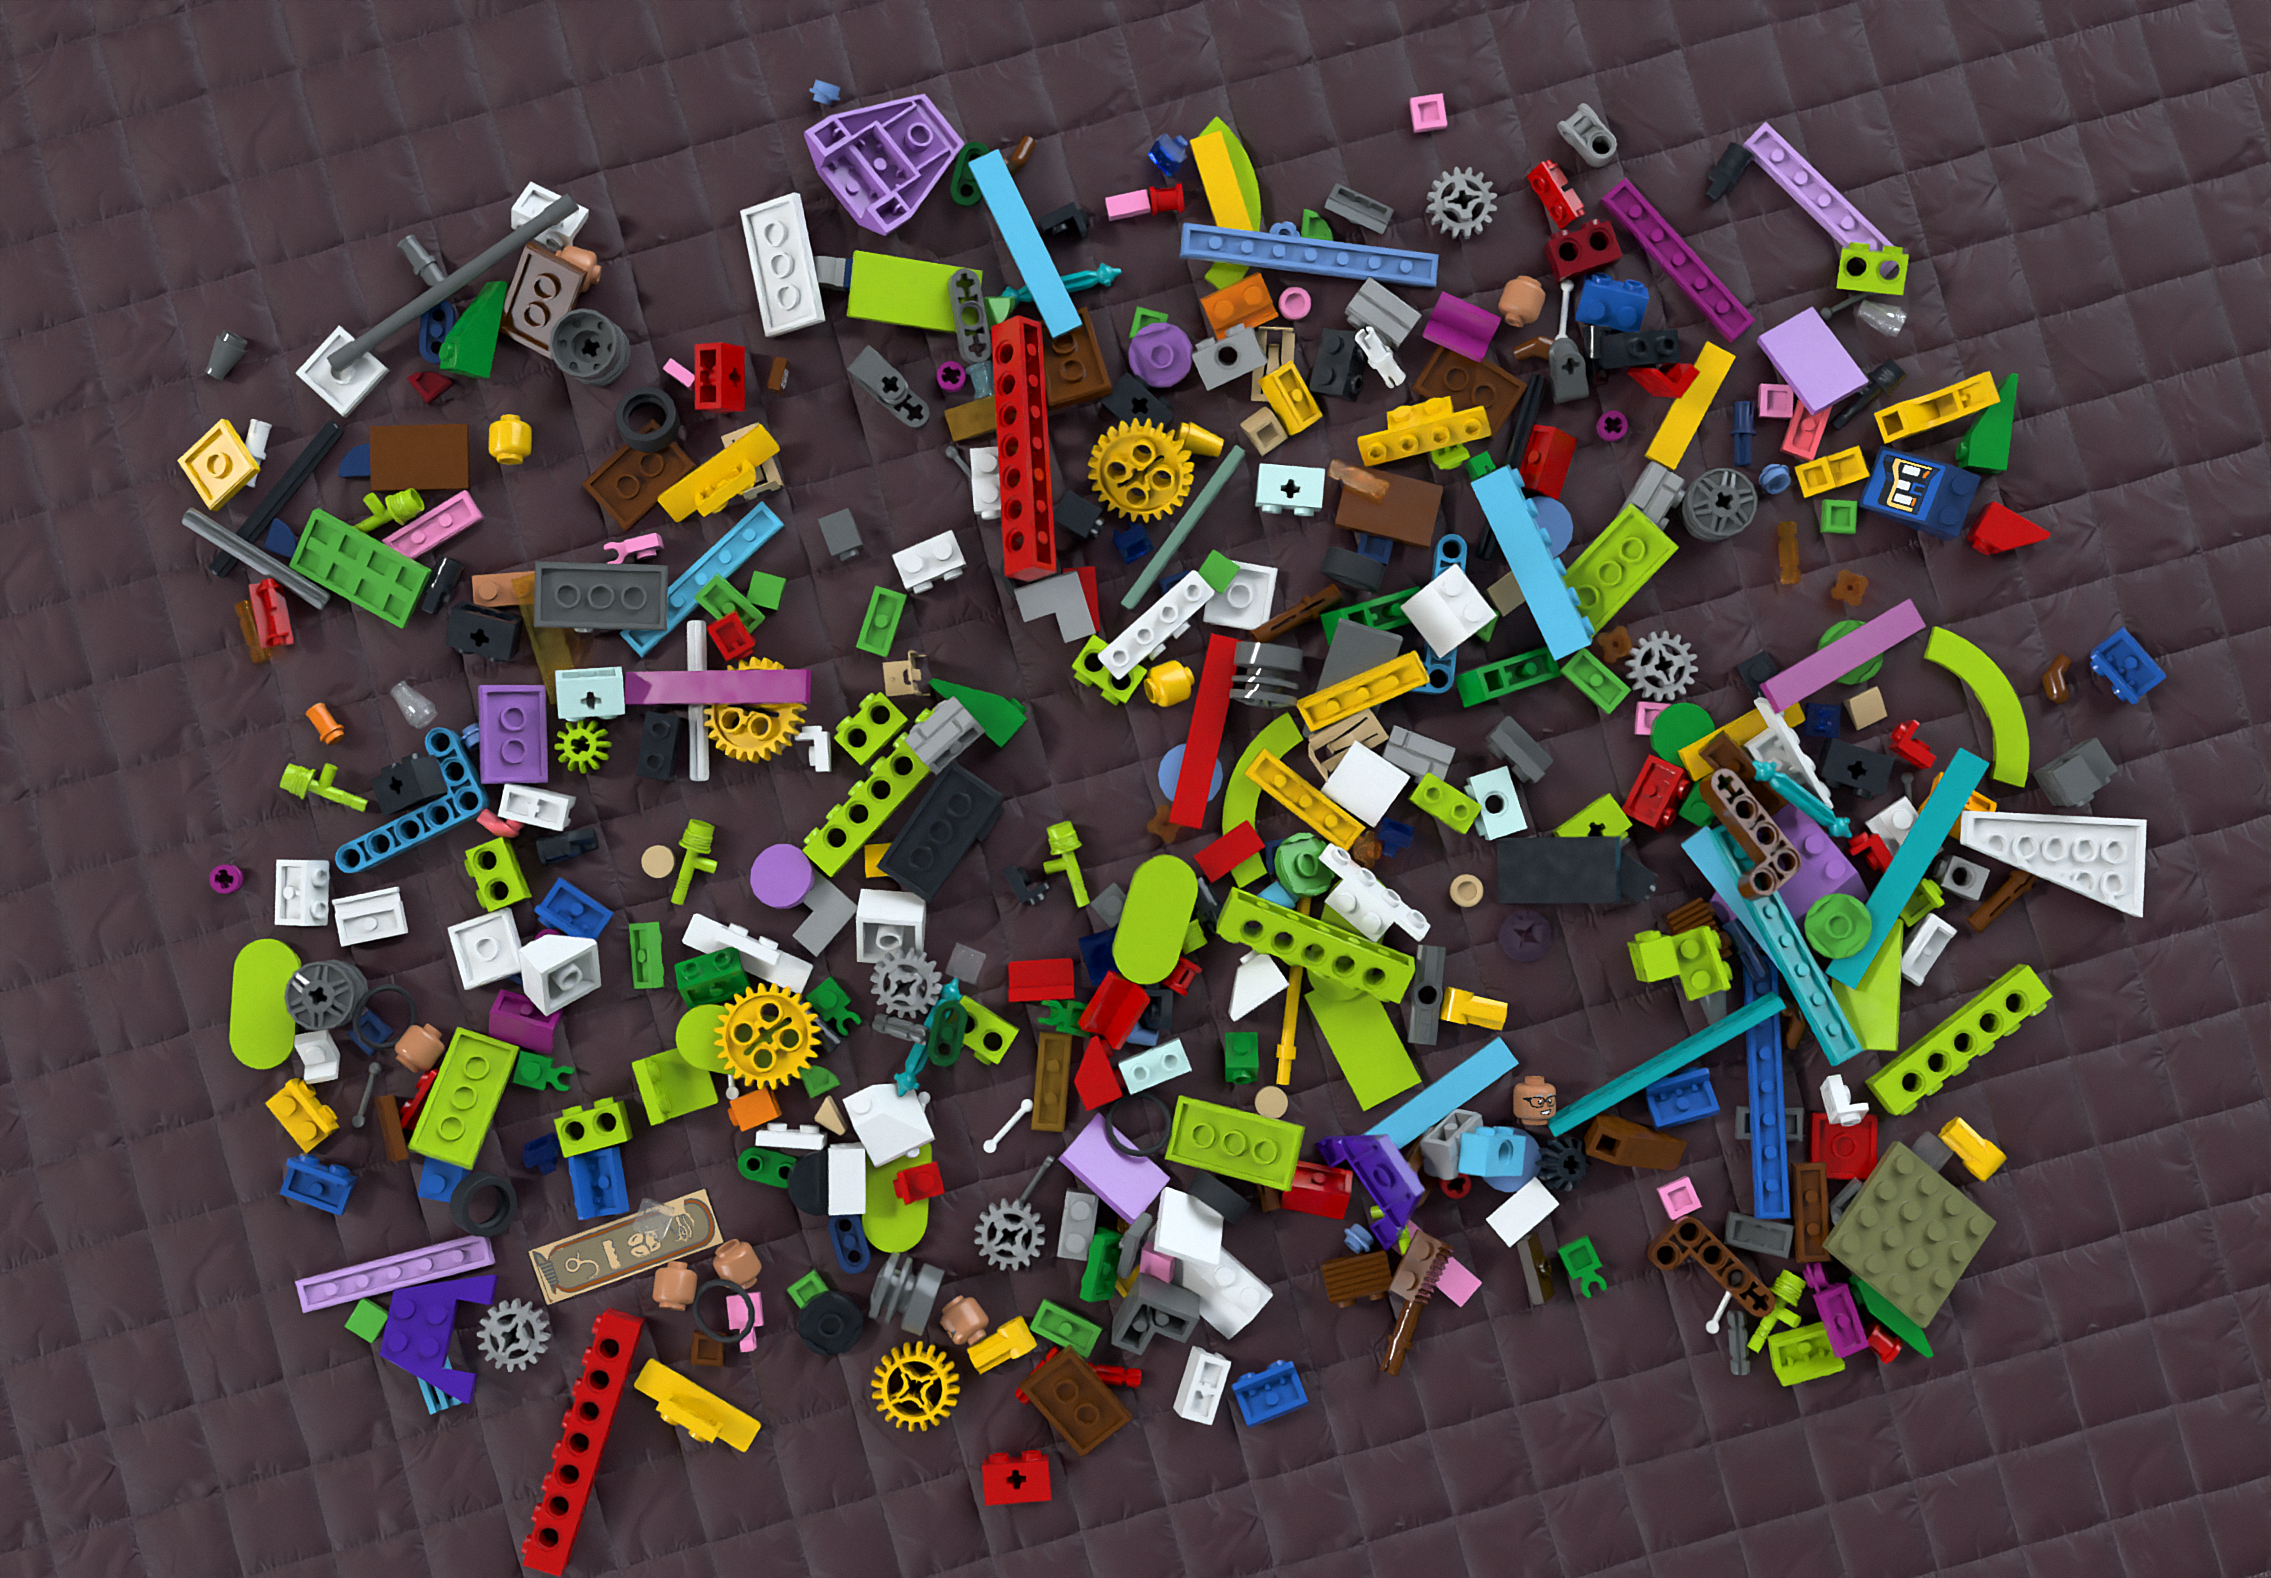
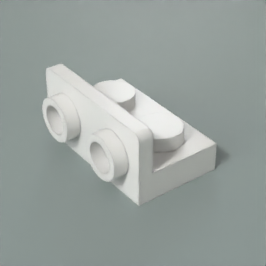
M530 182L511 209V227L517 230L542 213L547 206L558 200L561 196ZM578 205V211L559 224L551 226L534 239L545 244L553 251H563L566 246H573V239L588 219L589 210Z
M952 530L892 555L904 582L905 589L908 592L914 590L915 594L931 589L933 587L932 582L944 577L945 581H949L963 574L961 569L967 567Z
M277 860L275 925H327L329 911V861Z

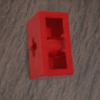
M723 342L695 344V410L713 413L745 412L744 346Z
M1027 1450L1022 1452V1456L1009 1457L1008 1453L1000 1452L990 1454L989 1459L983 1460L982 1472L985 1506L1051 1500L1049 1454H1041V1450ZM1013 1470H1019V1474L1022 1476L1021 1482H1015L1014 1477H1011Z

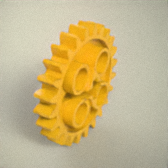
M1134 418L1131 427H1128L1123 420L1120 422L1119 432L1114 427H1109L1107 431L1108 437L1101 434L1098 439L1099 445H1094L1091 453L1095 457L1090 458L1088 466L1094 469L1090 470L1088 478L1096 481L1091 489L1092 491H1102L1098 498L1099 502L1107 499L1110 501L1108 511L1113 510L1115 507L1120 509L1119 518H1122L1126 512L1131 513L1132 522H1135L1139 514L1143 516L1145 523H1148L1150 515L1153 513L1158 520H1161L1163 510L1170 515L1173 514L1174 504L1181 507L1184 501L1182 496L1189 495L1191 488L1188 485L1192 484L1194 476L1189 474V472H1192L1194 463L1185 461L1189 459L1191 451H1181L1184 439L1175 442L1172 440L1175 430H1171L1167 434L1162 432L1164 423H1160L1154 429L1151 426V419H1147L1145 425L1140 426L1138 419ZM1145 445L1150 448L1151 453H1141L1137 446ZM1159 455L1164 456V458L1154 461V459ZM1119 462L1124 465L1126 470L1118 471L1113 468L1111 463ZM1149 465L1148 470L1145 473L1143 469H1145ZM1135 469L1139 470V472L1133 476ZM1159 470L1166 471L1170 474L1171 478H1160L1156 472ZM1130 479V480L1128 481V483H1126L1125 485H1123V486H1119V485H1118V483H1122V482H1124V481ZM1131 488H1140L1144 491L1145 495L1137 496L1131 491Z
M751 657L750 664L742 659L739 660V669L731 665L727 666L728 670L784 669V666L778 662L773 664V661L767 658H763L761 662L755 657ZM742 704L755 709L760 707L768 712L780 713L777 718L755 711L749 713L741 708L730 707V705H711V708L703 710L704 714L711 716V719L706 721L704 726L714 729L708 737L718 741L715 746L722 751L726 750L725 755L732 758L736 756V759L742 762H746L749 759L751 762L758 763L760 756L762 759L770 761L771 751L782 755L780 747L782 743L790 747L792 746L788 737L790 734L800 735L799 731L794 727L795 724L805 722V720L798 717V712L807 710V707L802 704ZM739 716V724L733 729V721ZM765 723H768L769 726L767 732L764 735H761V729Z
M759 983L758 993H754L750 987H746L747 997L743 998L738 994H734L737 1004L733 1006L725 1003L724 1005L730 1012L728 1016L718 1015V1018L725 1024L724 1027L714 1028L715 1032L723 1035V1039L714 1042V1045L724 1047V1051L719 1053L717 1057L719 1059H729L724 1066L726 1071L734 1068L737 1069L733 1076L735 1080H739L746 1075L745 1085L748 1087L753 1084L755 1079L760 1090L764 1089L767 1081H769L773 1090H777L778 1080H781L786 1086H790L789 1076L793 1075L797 1079H801L802 1076L799 1069L801 1067L811 1069L810 1064L806 1061L807 1058H818V1055L811 1050L812 1046H818L822 1043L813 1038V1034L822 1031L820 1027L812 1026L811 1024L818 1018V1015H808L806 1013L812 1005L809 1002L800 1005L799 1003L803 996L800 993L790 998L791 988L788 986L781 993H779L778 984L776 983L772 984L769 992L762 983ZM769 1005H776L779 1009V1016L773 1022H766L763 1017V1012ZM791 1017V1023L777 1030L772 1035L774 1041L771 1044L764 1041L751 1054L745 1056V1050L764 1038L762 1032L765 1029L772 1032L786 1018ZM750 1025L753 1030L752 1038L747 1042L741 1043L737 1038V1032L740 1027ZM788 1031H796L799 1035L798 1044L793 1048H786L783 1044L784 1035ZM763 1051H770L773 1056L772 1064L767 1068L761 1069L757 1064V1057Z

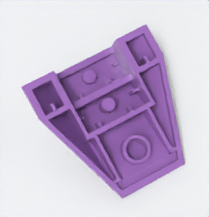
M925 93L830 115L804 132V137L818 175L858 225L883 236L888 235L912 218L965 144Z
M1790 802L1771 817L1801 856L1802 864L1800 870L1777 889L1801 934L1805 933L1804 923L1808 910L1820 898L1829 894L1840 893L1853 896L1863 903L1870 897L1857 870L1813 819ZM1757 832V840L1761 843L1762 834ZM1778 857L1777 864L1779 868L1784 871L1785 864L1783 860ZM1715 890L1709 902L1712 904L1719 920L1726 924L1737 918V916ZM1743 925V927L1745 928V930H1746V932L1748 933V935H1749L1750 939L1752 940V942H1755L1756 940L1754 939V937L1750 934V932L1747 930V928ZM1757 942V945H1755L1757 951L1763 950Z

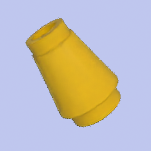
M1191 421L1188 424L1180 423L1174 442L1184 439L1181 451L1190 450L1191 454L1215 457L1219 456L1224 442L1223 438Z

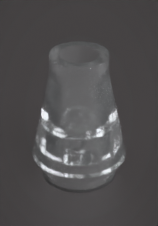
M1864 299L1856 317L1862 319L1886 337L1891 335L1897 338L1908 313L1901 311L1902 307Z
M405 681L398 683L390 692L410 726L423 729L436 718L438 713L434 709L435 704L411 688Z

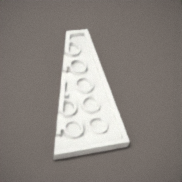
M1962 811L1960 844L2134 917H2143L2147 820Z

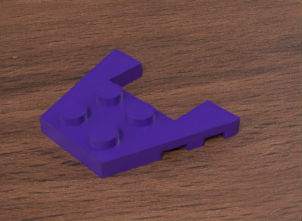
M1387 1134L1327 1136L1314 1144L1330 1169L1343 1160H1348L1385 1215L1369 1226L1384 1250L1387 1251L1397 1244L1425 1191L1416 1173L1410 1169L1400 1154L1397 1145L1391 1141Z
M485 1275L395 1289L393 1291L380 1356L459 1401L472 1404L478 1374L445 1368L459 1300L493 1305L499 1276Z

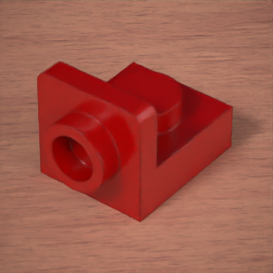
M736 610L707 625L706 629L726 661L732 658L739 661L753 652L751 647L755 646L756 639L753 634L750 635Z
M1916 720L1906 721L1905 723L1901 722L1890 736L1893 742L1888 749L1920 770L1930 768L1937 758L1929 752L1931 748L1916 738L1910 740L1920 723Z
M1863 831L1848 840L1850 846L1844 849L1847 856H1854L1865 849L1867 851L1864 854L1865 860L1872 870L1876 871L1878 869L1880 873H1885L1893 860L1891 853L1878 833L1867 835L1866 831Z
M937 1160L899 1170L897 1173L898 1179L893 1180L897 1199L903 1198L905 1205L945 1193Z

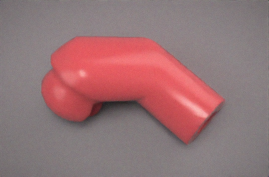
M487 808L477 818V822L499 837L515 838L520 834L519 830L524 826V822L507 819L505 822Z

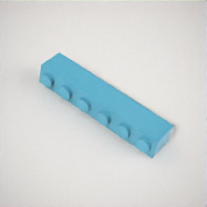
M1508 464L1471 483L1473 490L1554 660H1558L1592 643L1591 635L1595 634L1593 626L1587 616L1581 617L1576 607L1581 604L1580 599L1573 586L1567 588L1563 576L1567 575L1565 567L1559 557L1553 558L1548 548L1553 545L1552 540L1545 527L1539 529L1535 520L1539 513L1531 498L1526 500L1521 491V487H1524L1525 484L1518 469L1511 470Z

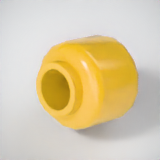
M512 414L502 415L501 420L495 421L490 425L489 453L497 458L498 463L509 465L521 464L524 458L530 456L532 450V429L530 425L520 421V416Z
M1176 660L1152 667L1147 673V678L1144 679V689L1149 700L1161 707H1169L1187 700L1191 694V686L1194 685V677L1189 667H1183Z

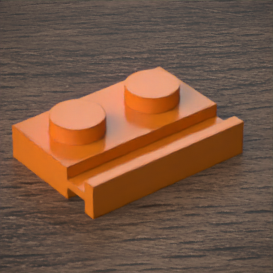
M1259 272L1200 299L1217 341L1227 336L1225 333L1227 329L1243 323L1245 328L1250 325L1255 328L1278 317V313L1273 306L1272 299Z

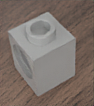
M1944 855L1943 860L1939 859L1936 863L1933 877L1935 878L1934 882L1940 889L1967 900H1979L1990 870L1954 855ZM1956 868H1960L1964 873V880L1960 885H1956L1952 879V874Z

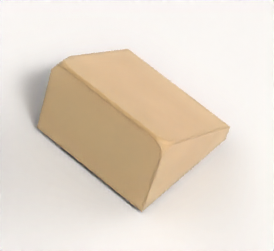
M1263 407L1240 424L1262 456L1289 438L1275 414L1267 407Z
M1512 571L1484 591L1502 617L1526 601Z
M1877 686L1843 701L1857 730L1887 717L1881 693Z
M829 1095L814 1119L833 1132L843 1135L848 1127L832 1097Z

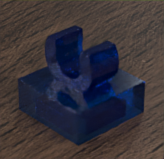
M1164 133L1156 139L1148 156L1171 178L1184 163L1187 157L1184 154V148L1190 143L1182 134L1172 141Z
M1132 520L1128 521L1131 529L1120 534L1117 529L1113 530L1115 537L1113 541L1126 565L1155 549L1142 524L1136 525Z
M1806 703V720L1804 721L1803 736L1838 738L1841 706Z
M1383 817L1378 830V839L1384 840L1381 854L1394 859L1398 846L1409 849L1413 839L1414 827Z
M553 1131L524 1144L522 1159L527 1169L538 1164L543 1175L556 1171L555 1164H557V1160L555 1157L558 1156L559 1140L555 1132Z

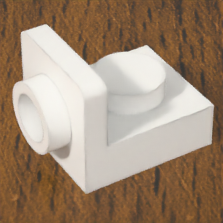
M822 726L802 727V733L799 736H794L796 741L814 740V746H809L810 766H816V772H832L830 733L827 731L822 732Z
M328 1029L295 1035L294 1046L305 1065L304 1080L306 1084L337 1079L340 1053Z
M1841 1075L1828 1076L1820 1087L1830 1124L1841 1123L1842 1126H1853L1860 1123L1869 1111L1868 1103L1849 1105L1851 1101L1850 1091L1847 1085H1843Z

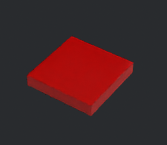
M1810 1112L1809 1162H1826L1827 1179H1853L1856 1177L1859 1180H1867L1877 1165L1878 1115L1866 1114L1860 1123L1853 1126H1842L1841 1123L1830 1124L1827 1112Z

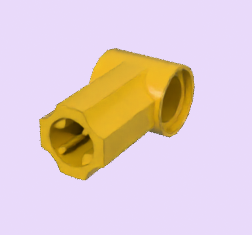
M1446 986L1439 1019L1464 1025L1471 1023L1502 1031L1507 1015L1508 1003L1474 996L1472 992Z
M1956 1116L1953 1120L1949 1121L1938 1135L1963 1160L1962 1164L1984 1183L2007 1159L1994 1144L1987 1139H1982L1960 1117Z
M1022 1316L1006 1322L996 1330V1333L967 1348L970 1359L980 1374L1009 1358L1016 1359L1038 1345Z

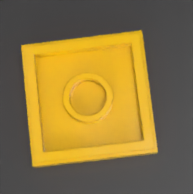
M221 419L178 460L209 510L218 511L261 471L229 420Z

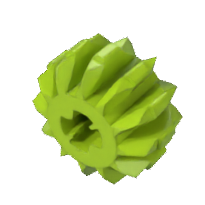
M579 719L577 727L572 722H567L566 728L569 734L562 731L557 733L559 738L564 739V744H555V749L565 750V753L560 755L558 760L562 763L570 760L568 770L575 771L579 766L581 773L587 774L589 764L594 770L601 768L597 758L602 760L609 759V755L603 753L602 748H610L612 743L601 741V739L607 736L608 731L606 729L597 731L599 725L597 721H591L588 727L586 719ZM588 739L586 744L590 745L589 750L579 753L578 750L581 748L577 747L578 741Z

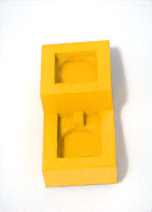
M1859 445L1794 467L1804 498L1870 477Z

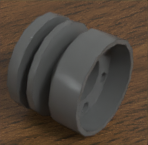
M581 308L570 311L558 319L551 331L549 347L553 360L560 369L585 385L601 387L612 384L624 374L629 366L631 356L629 339L619 326L595 310ZM597 345L599 347L596 349L597 355L593 357L591 355L594 352L593 346Z
M1716 468L1705 472L1684 488L1685 495L1678 507L1682 526L1691 536L1704 542H1719L1741 532L1751 523L1757 511V494L1753 484L1744 474L1732 468ZM1724 498L1727 504L1717 508L1715 503Z
M1236 642L1233 664L1246 668L1247 675L1232 676L1231 682L1243 684L1245 689H1230L1229 698L1238 700L1248 706L1260 708L1296 707L1297 698L1283 695V691H1298L1299 689L1298 684L1285 680L1286 674L1301 672L1303 650L1266 643Z
M333 959L305 964L295 971L286 985L284 998L287 1011L295 1022L306 1029L322 1031L352 1023L356 1004L364 993L369 990L365 977L357 967L347 961ZM318 990H323V994L328 996L327 1001H321L322 997L317 995ZM366 1002L365 1005L362 1007L361 1014H362V1012L364 1011L365 1007L367 1006V1002Z
M892 1252L889 1260L881 1267L870 1297L869 1318L877 1320L882 1306L889 1308L884 1323L889 1325L896 1312H900L903 1314L901 1329L922 1336L945 1270L925 1263L918 1275L911 1274L913 1258L908 1257L903 1270H899L896 1267L900 1254Z

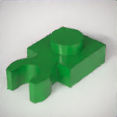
M832 976L805 997L813 1008L824 1016L825 1022L834 1017L837 1020L836 1026L838 1031L844 1036L849 1034V1031L844 1026L846 1018H852L858 1025L862 1023L858 1013L848 1011L845 1007L852 1000Z
M1062 999L1061 1004L1054 1000H1042L1041 1004L1049 1006L1051 1014L1048 1018L1039 1017L1038 1022L1044 1025H1057V1032L1090 1037V1032L1082 1030L1078 1024L1088 1004Z
M522 1050L513 1083L544 1091L547 1090L548 1082H550L557 1090L568 1091L571 1086L563 1084L560 1081V1075L563 1072L574 1074L575 1069L567 1065L553 1068L555 1058Z
M1587 1235L1557 1248L1570 1278L1574 1280L1581 1277L1580 1289L1587 1298L1591 1297L1588 1290L1591 1282L1596 1281L1603 1291L1607 1290L1605 1280L1594 1272L1595 1269L1602 1265Z

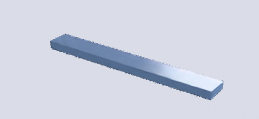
M1184 223L1182 226L1180 257L1359 280H1367L1371 277L1376 282L1432 289L1436 287L1439 254Z

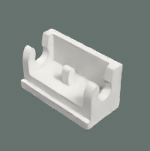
M509 783L504 786L498 816L563 831V828L567 827L571 819L568 818L570 809L575 805L576 797L519 783Z
M1927 913L1918 920L1902 943L1901 976L1914 985L1920 986L1924 981V977L1950 938L1954 937L1957 930L1933 913Z
M862 1142L831 1144L830 1148H828L829 1215L865 1214V1147Z
M1534 1177L1486 1220L1509 1247H1512L1556 1209L1559 1203L1541 1182Z
M1192 1346L1173 1407L1175 1411L1183 1418L1212 1425L1231 1362L1216 1352L1213 1355L1205 1352L1200 1347Z

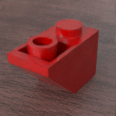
M1098 1034L1091 1037L1074 1079L1086 1111L1122 1097L1123 1092L1121 1088L1126 1087L1120 1069L1113 1070L1108 1059L1114 1056L1106 1038L1100 1040Z

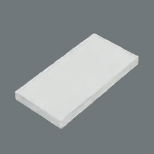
M791 193L741 210L765 336L772 338L826 321L800 194Z

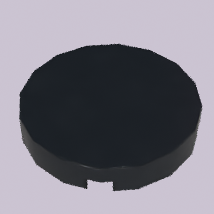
M815 1150L816 1152L800 1156L790 1167L786 1179L788 1193L793 1204L804 1213L814 1216L829 1215V1155L826 1150Z
M823 1291L813 1295L803 1304L798 1315V1331L803 1344L812 1352L822 1356L842 1354L849 1351L858 1342L863 1332V1315L858 1303L849 1295L839 1291Z

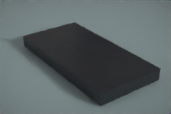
M954 760L951 761L941 771L876 867L931 904L1005 796Z
M1620 836L1497 838L1498 903H1621Z

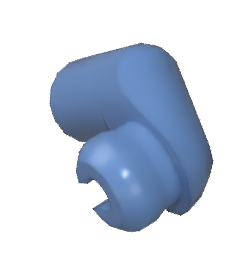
M1137 1021L1126 1041L1128 1043L1156 1047L1159 1031L1143 1029Z

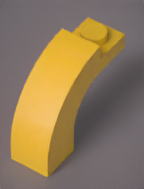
M1988 371L1936 392L1900 402L1878 411L1874 415L1886 444L1947 424L2001 401L1991 373Z

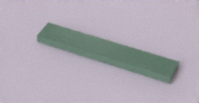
M1234 446L1122 600L1121 606L1126 610L1133 612L1245 457V451L1239 446Z

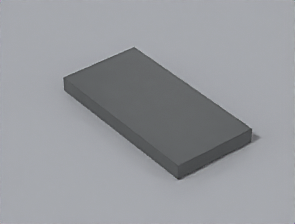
M535 561L534 627L667 631L668 565Z
M1339 618L1315 693L1396 659L1403 636ZM1381 703L1370 707L1375 717H1377ZM1365 717L1363 720L1358 722L1356 725L1351 727L1349 730H1347L1345 733H1343L1336 739H1339L1342 736L1353 731L1362 722H1364L1367 719V717ZM1305 722L1302 736L1309 738L1310 734H1316L1330 725L1311 732Z

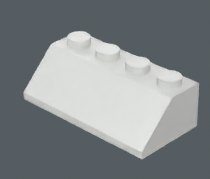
M1157 1223L1149 1231L1147 1241L1154 1244ZM1220 1246L1219 1264L1213 1270L1176 1258L1175 1276L1170 1284L1198 1294L1199 1314L1228 1340L1246 1326L1273 1296L1272 1290L1222 1246Z

